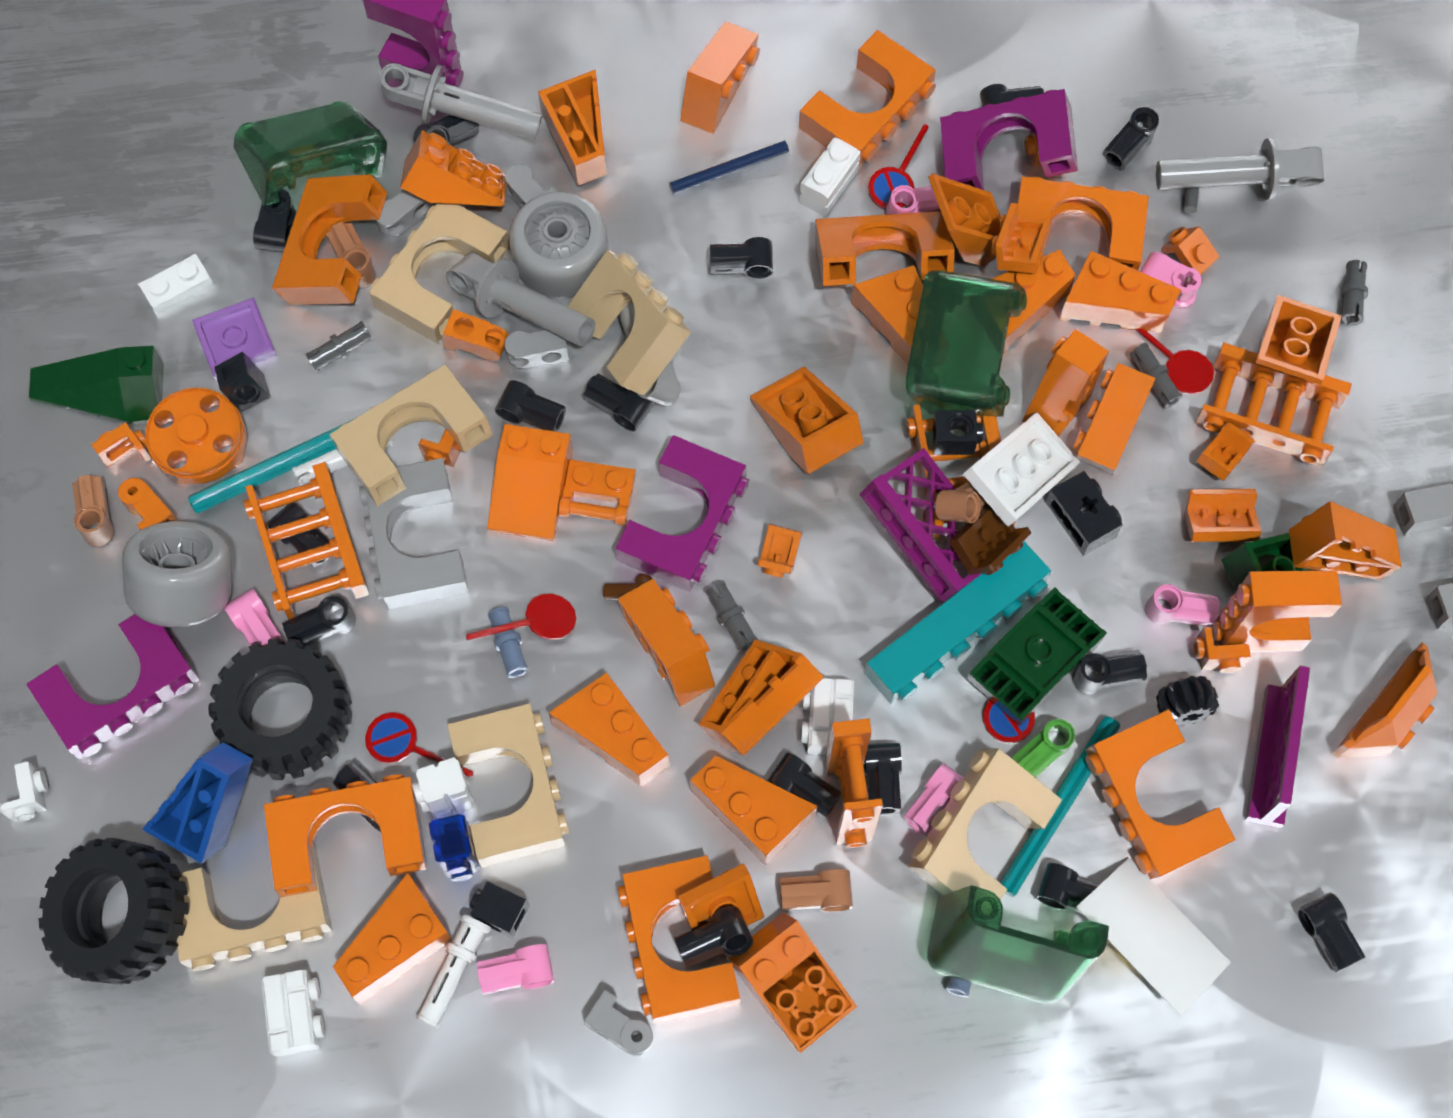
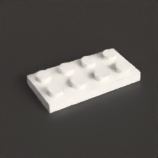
M1036 412L963 473V475L990 505L995 514L1009 527L1072 471L1080 461Z

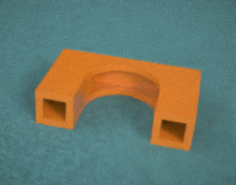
M876 30L858 49L856 68L882 85L891 97L890 102L878 111L857 113L846 109L819 90L804 105L799 114V129L826 148L833 138H838L857 148L861 152L859 166L865 160L869 162L875 156L878 146L884 140L888 141L893 137L900 122L903 119L908 120L914 114L917 104L922 99L927 100L936 87V84H934L936 69L879 30Z
M371 174L307 179L272 289L289 305L354 303L362 275L345 258L317 259V252L326 233L331 230L333 225L340 222L380 219L388 192Z
M1022 176L1016 200L1019 217L1051 221L1067 213H1079L1091 217L1105 232L1107 239L1105 257L1138 271L1142 260L1148 195L1138 194L1134 191L1109 190L1102 186L1076 185L1069 181L1044 180L1037 176Z
M941 211L815 219V248L823 286L856 284V257L865 252L880 249L896 250L910 255L916 261L921 280L953 278L955 249Z
M1338 571L1249 572L1242 584H1239L1235 594L1230 597L1228 604L1221 610L1217 620H1215V625L1212 627L1213 639L1218 641L1219 645L1249 644L1250 652L1302 651L1311 641L1309 617H1332L1342 606Z
M1169 709L1085 749L1088 754L1086 756L1087 765L1093 775L1099 776L1104 786V789H1102L1103 797L1110 808H1115L1121 820L1118 822L1119 829L1124 838L1132 842L1137 852L1135 855L1136 863L1141 872L1148 874L1150 879L1161 877L1236 840L1219 807L1198 815L1180 825L1159 823L1149 817L1141 808L1135 791L1136 778L1141 767L1152 757L1186 742Z
M401 774L389 775L384 777L382 782L368 784L366 781H357L347 784L346 789L332 791L330 788H319L312 790L309 796L295 798L294 795H282L274 798L272 803L264 804L274 889L280 897L317 891L312 852L315 836L322 825L329 819L344 813H359L371 818L378 824L382 835L386 868L390 876L427 869L411 777L404 778V775Z
M708 855L622 874L624 885L617 886L622 908L629 907L632 918L631 921L625 922L629 944L637 942L639 956L633 957L637 980L645 979L647 989L646 993L640 994L644 1015H652L654 1024L740 1005L741 999L732 962L696 971H680L666 965L657 956L652 945L653 932L660 918L669 910L681 906L678 896L695 886L713 879Z

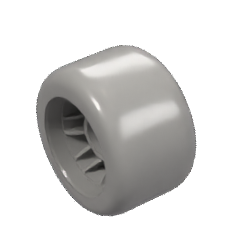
M548 192L529 200L517 212L510 228V247L513 262L517 265L520 279L527 287L549 298L566 299L574 297L603 255L609 250L607 229L599 210L585 198L569 192Z
M188 521L161 522L137 532L124 547L122 553L124 596L131 611L142 620L163 627H188L210 620L218 615L227 605L231 595V555L226 541L215 530L205 525Z

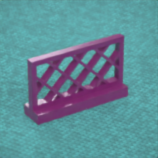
M923 448L884 475L881 474L872 480L859 496L938 599L944 603L981 574L969 575L967 572V576L962 579L953 567V560L961 562L949 542L959 532L955 530V522L947 521V528L933 524V511H935L934 490L956 489ZM920 461L928 471V478L924 479L913 476V464ZM895 479L905 482L904 495L897 494L888 481ZM912 484L927 488L926 501L912 497ZM911 506L926 509L925 522L918 521L911 513ZM932 533L947 536L946 550L938 548L932 540Z
M1299 666L1281 687L1268 684L1265 688L1245 819L1247 821L1282 828L1285 824L1286 810L1292 801L1310 675L1309 667Z

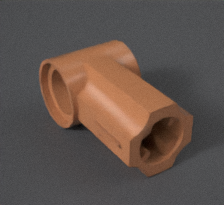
M340 222L333 225L331 230L326 233V236L337 258H345L362 275L358 288L368 287L374 282L376 277L369 252L364 248L351 223Z
M90 474L78 477L72 483L76 508L74 516L75 527L89 545L102 547L108 544L114 536V527L109 519L104 480L101 476L96 477ZM99 523L95 528L90 529L91 526Z
M968 481L956 490H942L936 498L935 512L937 517L943 521L975 523L980 515V511L988 503Z
M832 869L821 871L814 876L780 878L782 911L820 908L824 912H838L852 909L850 871L846 869Z

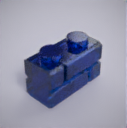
M457 814L432 820L429 823L431 840L434 843L435 860L445 877L451 878L454 882L472 878L473 873L478 872L480 869V864L477 860L470 825L465 815Z

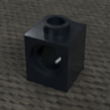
M243 351L214 367L220 391L241 412L270 397L264 374Z
M935 410L932 423L934 455H974L977 443H982L983 424L977 423L976 410ZM959 429L966 435L956 436L951 430Z
M488 881L483 889L478 888L475 891L469 904V908L472 909L470 913L472 918L511 939L514 938L530 907L526 899Z

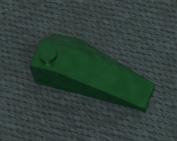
M154 346L115 348L30 369L29 399L63 409L73 408L85 411L89 415L96 417L102 415L114 418L117 422L147 423L154 408L162 401L164 363Z
M1289 533L1244 543L1221 559L1235 591H1237L1239 584H1242L1249 572L1317 571L1294 567Z

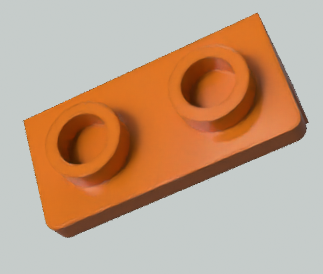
M1011 203L1007 214H1003L1001 217L999 236H994L992 242V255L997 257V269L1036 274L1051 232V220L1019 217L1018 203Z
M1256 489L1190 490L1188 492L1184 517L1191 542L1259 540L1261 528L1254 509L1258 496Z

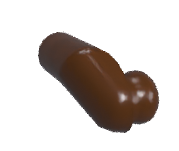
M639 574L635 578V583H605L603 586V597L605 600H618L619 597L653 578L648 574Z

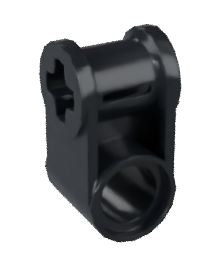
M272 188L262 198L258 220L253 231V243L256 249L284 251L296 216V210L291 204L292 199L289 192L283 188Z

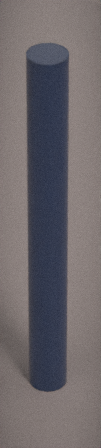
M784 140L669 183L670 190L674 195L789 152L788 145Z

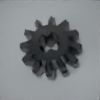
M1190 676L1185 679L1180 678L1175 682H1169L1166 687H1162L1158 691L1156 696L1159 714L1169 709L1177 726L1182 727L1191 723L1195 724L1200 720H1206L1207 716L1213 715L1219 707L1216 689L1212 686L1211 681L1207 680L1204 676Z

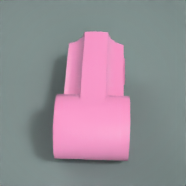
M901 185L892 191L885 209V215L941 210L931 186L913 189L910 186ZM896 203H903L908 208H901Z
M1171 584L1159 586L1145 605L1146 615L1157 624H1166L1174 621L1213 627L1220 610L1218 596L1181 591L1178 587ZM1158 599L1166 600L1171 609H1165L1160 606Z
M253 588L227 603L224 608L238 631L243 632L250 645L259 642L262 647L267 646L269 639L280 638L282 643L286 645L268 617V610Z
M943 763L927 782L926 790L907 811L904 820L917 833L927 837L933 828L931 823L938 812L945 809L951 799V790L964 778Z
M546 944L523 947L516 950L515 954L477 962L478 978L483 995L517 987L522 989L539 988L554 982L548 945Z

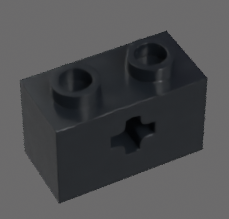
M1085 471L1052 488L1045 502L1083 556L1116 538L1123 525L1119 511L1113 505L1109 506L1102 496V489L1098 482L1093 478L1090 479Z

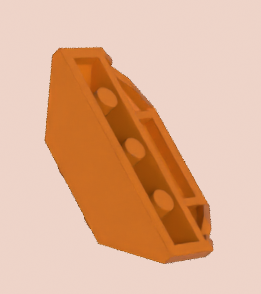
M1421 642L1409 654L1333 752L1334 756L1337 758L1387 755L1396 747L1402 750L1415 735L1410 729L1416 721L1422 724L1435 709L1430 703L1438 694L1427 645Z

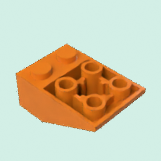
M422 130L404 161L400 188L429 203L503 206L505 203L506 181L505 174L496 165L490 163L486 165L477 160L468 150L463 148L457 149L449 145L442 136L436 133L429 134Z
M784 912L752 936L753 944L747 952L738 956L726 957L730 963H733V968L747 988L799 1053L804 1051L857 1007L799 922Z

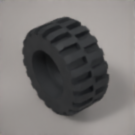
M280 638L269 639L267 646L262 647L259 642L250 645V652L243 656L238 652L231 658L234 664L229 669L223 666L218 674L222 680L220 685L213 684L210 695L215 702L208 705V712L213 720L211 727L214 735L219 739L220 744L224 742L251 757L253 761L250 771L256 776L263 778L268 774L272 780H284L285 774H290L293 779L303 777V770L309 767L315 772L323 767L320 761L325 756L332 759L338 753L335 747L338 741L344 743L348 736L345 725H349L352 722V712L349 708L352 701L343 678L327 655L322 656L319 649L311 644L304 647L300 640L289 639L287 640V645H285ZM282 683H298L306 686L311 691L313 696L311 710L304 722L292 732L270 737L259 735L252 728L251 713L258 698L271 687Z
M98 838L88 841L85 846H78L69 853V859L63 858L55 867L57 872L54 877L50 876L45 885V888H48L45 898L41 897L39 908L43 909L42 918H38L40 931H44L45 934L41 938L45 950L52 951L49 955L50 959L57 967H62L65 974L72 978H80L82 981L123 985L148 978L151 975V971L157 972L166 964L165 957L174 954L179 946L176 941L185 932L186 925L183 924L184 915H188L189 903L184 902V895H187L188 892L185 882L179 881V878L182 876L181 871L176 864L170 863V857L163 851L155 850L154 847L118 838H106L105 840ZM122 880L128 895V911L120 931L112 940L107 942L101 930V909L109 891Z

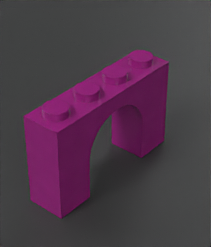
M363 0L368 19L402 30L417 40L415 41L391 32L378 55L381 70L388 64L396 63L432 75L439 64L444 67L443 78L445 76L446 84L456 87L461 85L464 72L461 70L460 53L457 51L456 34L453 31L452 14L449 12L447 0Z
M1065 89L1048 90L1043 94L1018 97L1009 102L996 105L988 104L978 109L966 112L958 111L951 115L940 117L945 178L984 190L982 156L985 148L999 134L1016 129L1026 130L1037 136L1040 163L1046 178L1078 171L1072 110Z
M672 435L659 461V474L665 479L698 493L708 507L707 516L698 528L678 536L666 535L629 520L615 548L618 562L691 592L695 582L698 584L702 582L708 567L704 563L709 553L714 555L718 550L722 539L719 533L723 525L729 526L736 510L733 504L737 496L741 498L744 496L750 479L746 478L745 464Z
M135 614L118 624L136 651L141 668L135 687L127 696L117 702L96 705L84 701L69 676L57 664L26 684L67 749L78 759L95 754L101 749L103 743L114 736H121L127 733L133 727V723L144 716H151L162 709L165 702L174 696L186 694L193 688L194 683L200 680L165 627L144 621Z

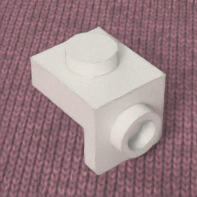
M27 761L14 765L20 799L0 804L1 813L14 821L30 820L36 816V813L47 810L44 791L48 790L46 776L42 770L37 769Z

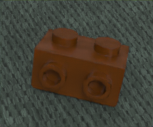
M987 504L980 511L977 521L965 525L949 542L969 575L981 573L991 575L1003 567V561L1009 555L1016 553L1024 546L1023 541L1031 534V531L1028 527L1015 529L1013 524L1008 527L995 514L990 505Z

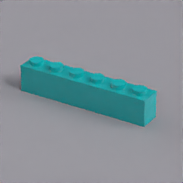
M1025 541L1023 542L1024 546L1019 551L1009 555L1003 561L1004 565L999 571L991 575L982 573L866 663L864 674L890 704L899 698L902 701L908 699L917 691V684L924 678H927L929 681L943 671L945 668L943 664L951 657L955 660L962 657L971 648L970 642L978 636L981 639L989 636L997 628L995 624L1004 616L1010 619L1023 607L1021 603L1029 596L1035 599L1048 588L1047 581L1052 571Z

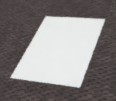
M1130 858L1120 865L1077 906L1085 917L1181 1017L1231 963L1174 903L1141 872Z

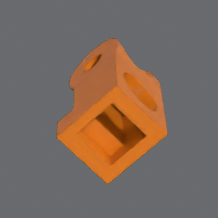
M453 309L443 332V348L455 352L456 349L476 354L485 360L499 361L505 348V340L509 334L503 328L491 324L489 321Z
M129 478L119 486L118 496L127 510L143 519V521L137 524L140 530L161 522L178 521L160 498L140 478Z

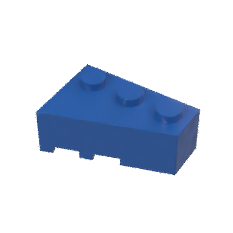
M222 742L197 759L177 784L175 791L158 808L159 811L152 820L146 823L142 830L202 864L227 844L253 759Z

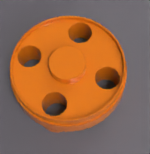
M187 388L167 396L154 408L146 425L145 437L148 452L160 471L171 478L176 484L188 485L214 481L227 474L231 469L240 466L245 457L244 450L247 442V431L238 409L225 396L211 389ZM219 406L215 411L207 412L211 407ZM173 421L171 426L167 428H162L163 425L167 422ZM230 445L232 446V448L229 451L224 453L220 452L222 448ZM186 461L183 467L174 469L178 463Z

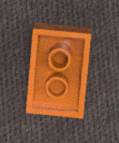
M932 173L928 179L947 229L958 248L959 255L965 262L982 267L986 266L997 258L992 255V242L994 236H999L1001 216L992 193Z
M1278 295L1266 322L1255 363L1321 385L1342 316Z
M805 366L750 396L751 402L788 455L807 474L812 473L864 443L858 413Z
M504 424L497 454L487 526L488 531L554 541L559 520V504L563 495L569 461L572 459L573 454L571 434Z

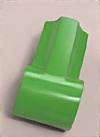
M1052 720L1038 735L1018 751L1012 759L1037 778L1069 750L1075 739L1074 728L1066 720ZM1051 731L1062 733L1066 743L1060 746L1054 745L1049 740L1048 733Z

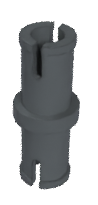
M1360 260L1347 262L1345 285L1341 289V297L1344 299L1342 322L1346 324L1348 316H1350L1349 325H1358L1363 322L1364 300L1368 297V287L1365 285L1367 263L1363 261L1361 269H1359Z
M360 321L357 325L338 336L336 334L331 335V340L311 352H307L305 355L315 371L318 372L319 369L340 357L345 359L349 356L348 352L373 338L364 323Z
M1143 343L1133 349L1134 351H1131L1129 355L1142 373L1156 378L1152 388L1163 402L1164 407L1168 408L1179 402L1183 398L1182 393L1179 392L1168 376V368L1159 363L1149 345Z
M725 581L718 582L715 585L722 595L720 598L713 586L709 587L705 593L709 596L720 615L718 621L721 626H726L737 645V649L743 651L748 648L742 638L743 634L750 645H752L755 639L758 640V638L754 635L743 616L745 614L743 607L736 604Z

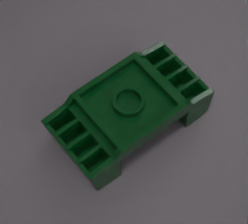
M1054 587L992 647L987 655L970 671L968 680L1021 726L1036 711L1040 702L1085 656L1091 654L1098 647L1107 632Z

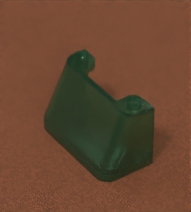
M336 101L329 105L257 122H247L241 125L235 133L233 148L263 205L266 206L279 202L278 193L285 186L289 190L294 189L296 178L347 165H351L354 173L361 172L362 169L365 175L371 174L374 178L382 176L387 141L382 132L349 102Z
M943 270L929 271L924 280L906 374V390L909 397L918 405L920 404L929 414H935V410H976V416L1003 417L1005 406L1008 405L1010 400V389L1005 385L999 373L1009 318L1018 317L1022 310H1025L1027 306L1026 290L1020 284Z
M970 885L937 898L927 959L933 970L942 975L1049 1004L1060 1001L1104 952L1107 945L1109 926L1094 921H1082L1075 924L1070 932L1063 930L1054 931L1053 940L1001 925L1003 906L998 896L989 890Z

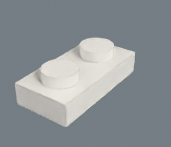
M194 254L138 285L157 314L212 285L213 282L198 256Z

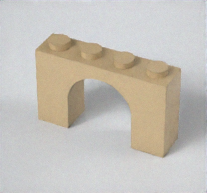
M437 203V205L431 206L421 226L410 233L405 247L400 253L394 254L388 269L382 277H377L372 283L369 294L374 308L439 344L443 339V332L454 308L451 303L429 292L417 283L416 278L419 269L428 259L442 253H458L466 256L472 252L494 263L502 259L510 249L507 231L458 204Z
M607 250L567 307L592 318L595 321V331L592 337L601 340L619 313L632 302L634 303L635 318L632 330L626 341L607 365V369L622 387L645 396L688 338L691 331L682 322L684 316L667 304L669 300L667 296L653 288L651 285L653 280L636 268L638 262L624 252L618 255Z
M446 365L428 373L424 378L398 391L394 396L377 406H373L364 414L349 423L343 424L336 431L329 434L338 453L377 507L406 489L398 469L386 455L389 440L403 426L417 421L435 422L449 432L464 453L493 436L486 416Z
M529 703L447 724L454 757L461 766L496 757H508L523 763L533 775L531 794L519 810L504 817L470 825L477 860L481 868L565 846L563 835L569 834L565 814H557L555 801L561 800L557 780H549L547 768L552 767L553 763L549 747H541L539 735L545 733L541 714H533L531 704Z
M999 748L982 749L972 757L969 762V771L964 779L960 780L951 790L950 801L945 809L938 812L931 823L933 828L926 839L919 842L912 853L914 858L908 868L970 917L988 920L1007 891V888L980 868L971 857L967 845V829L972 816L980 807L991 802L1003 809L1026 829H1045L1062 801L1061 798Z
M314 844L312 852L317 891L280 897L273 914L265 922L251 929L236 930L222 924L216 910L211 877L203 868L182 872L179 881H184L188 894L184 895V902L189 903L188 915H184L183 924L186 925L184 935L179 936L176 941L179 945L177 947L179 962L188 968H192L193 971L206 970L214 967L215 961L226 958H229V961L244 960L251 957V952L265 948L266 952L278 951L286 948L287 942L301 939L302 942H312L323 938V933L333 931L317 849Z

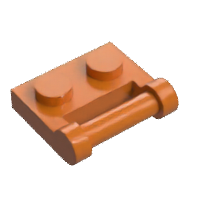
M570 459L563 495L559 504V516L569 518L570 515L615 521V525L626 526L636 478V469ZM574 496L619 504L617 508L574 502Z

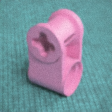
M1153 252L1148 256L1140 270L1144 274L1181 289V298H1177L1174 307L1187 308L1195 302L1196 291L1200 288L1202 279L1199 272L1194 268L1187 267L1163 253ZM1188 276L1191 277L1189 283L1187 282Z

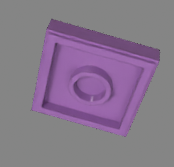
M254 297L192 320L215 379L217 377L214 367L242 351L254 364L277 356Z

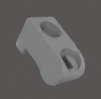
M515 164L505 173L508 194L520 209L536 196L548 192H557L553 187L544 191L533 179L532 171L526 165Z
M403 189L391 200L385 201L380 219L376 220V223L384 236L390 238L397 237L423 219L434 203H429Z
M549 330L533 333L516 331L511 333L505 340L507 359L516 368H532L569 361L565 338Z
M604 990L585 1019V1026L630 1055L642 1056L646 1054L653 1044L651 1027L644 1021L631 1020L616 1010L614 1007L618 1003L617 997Z

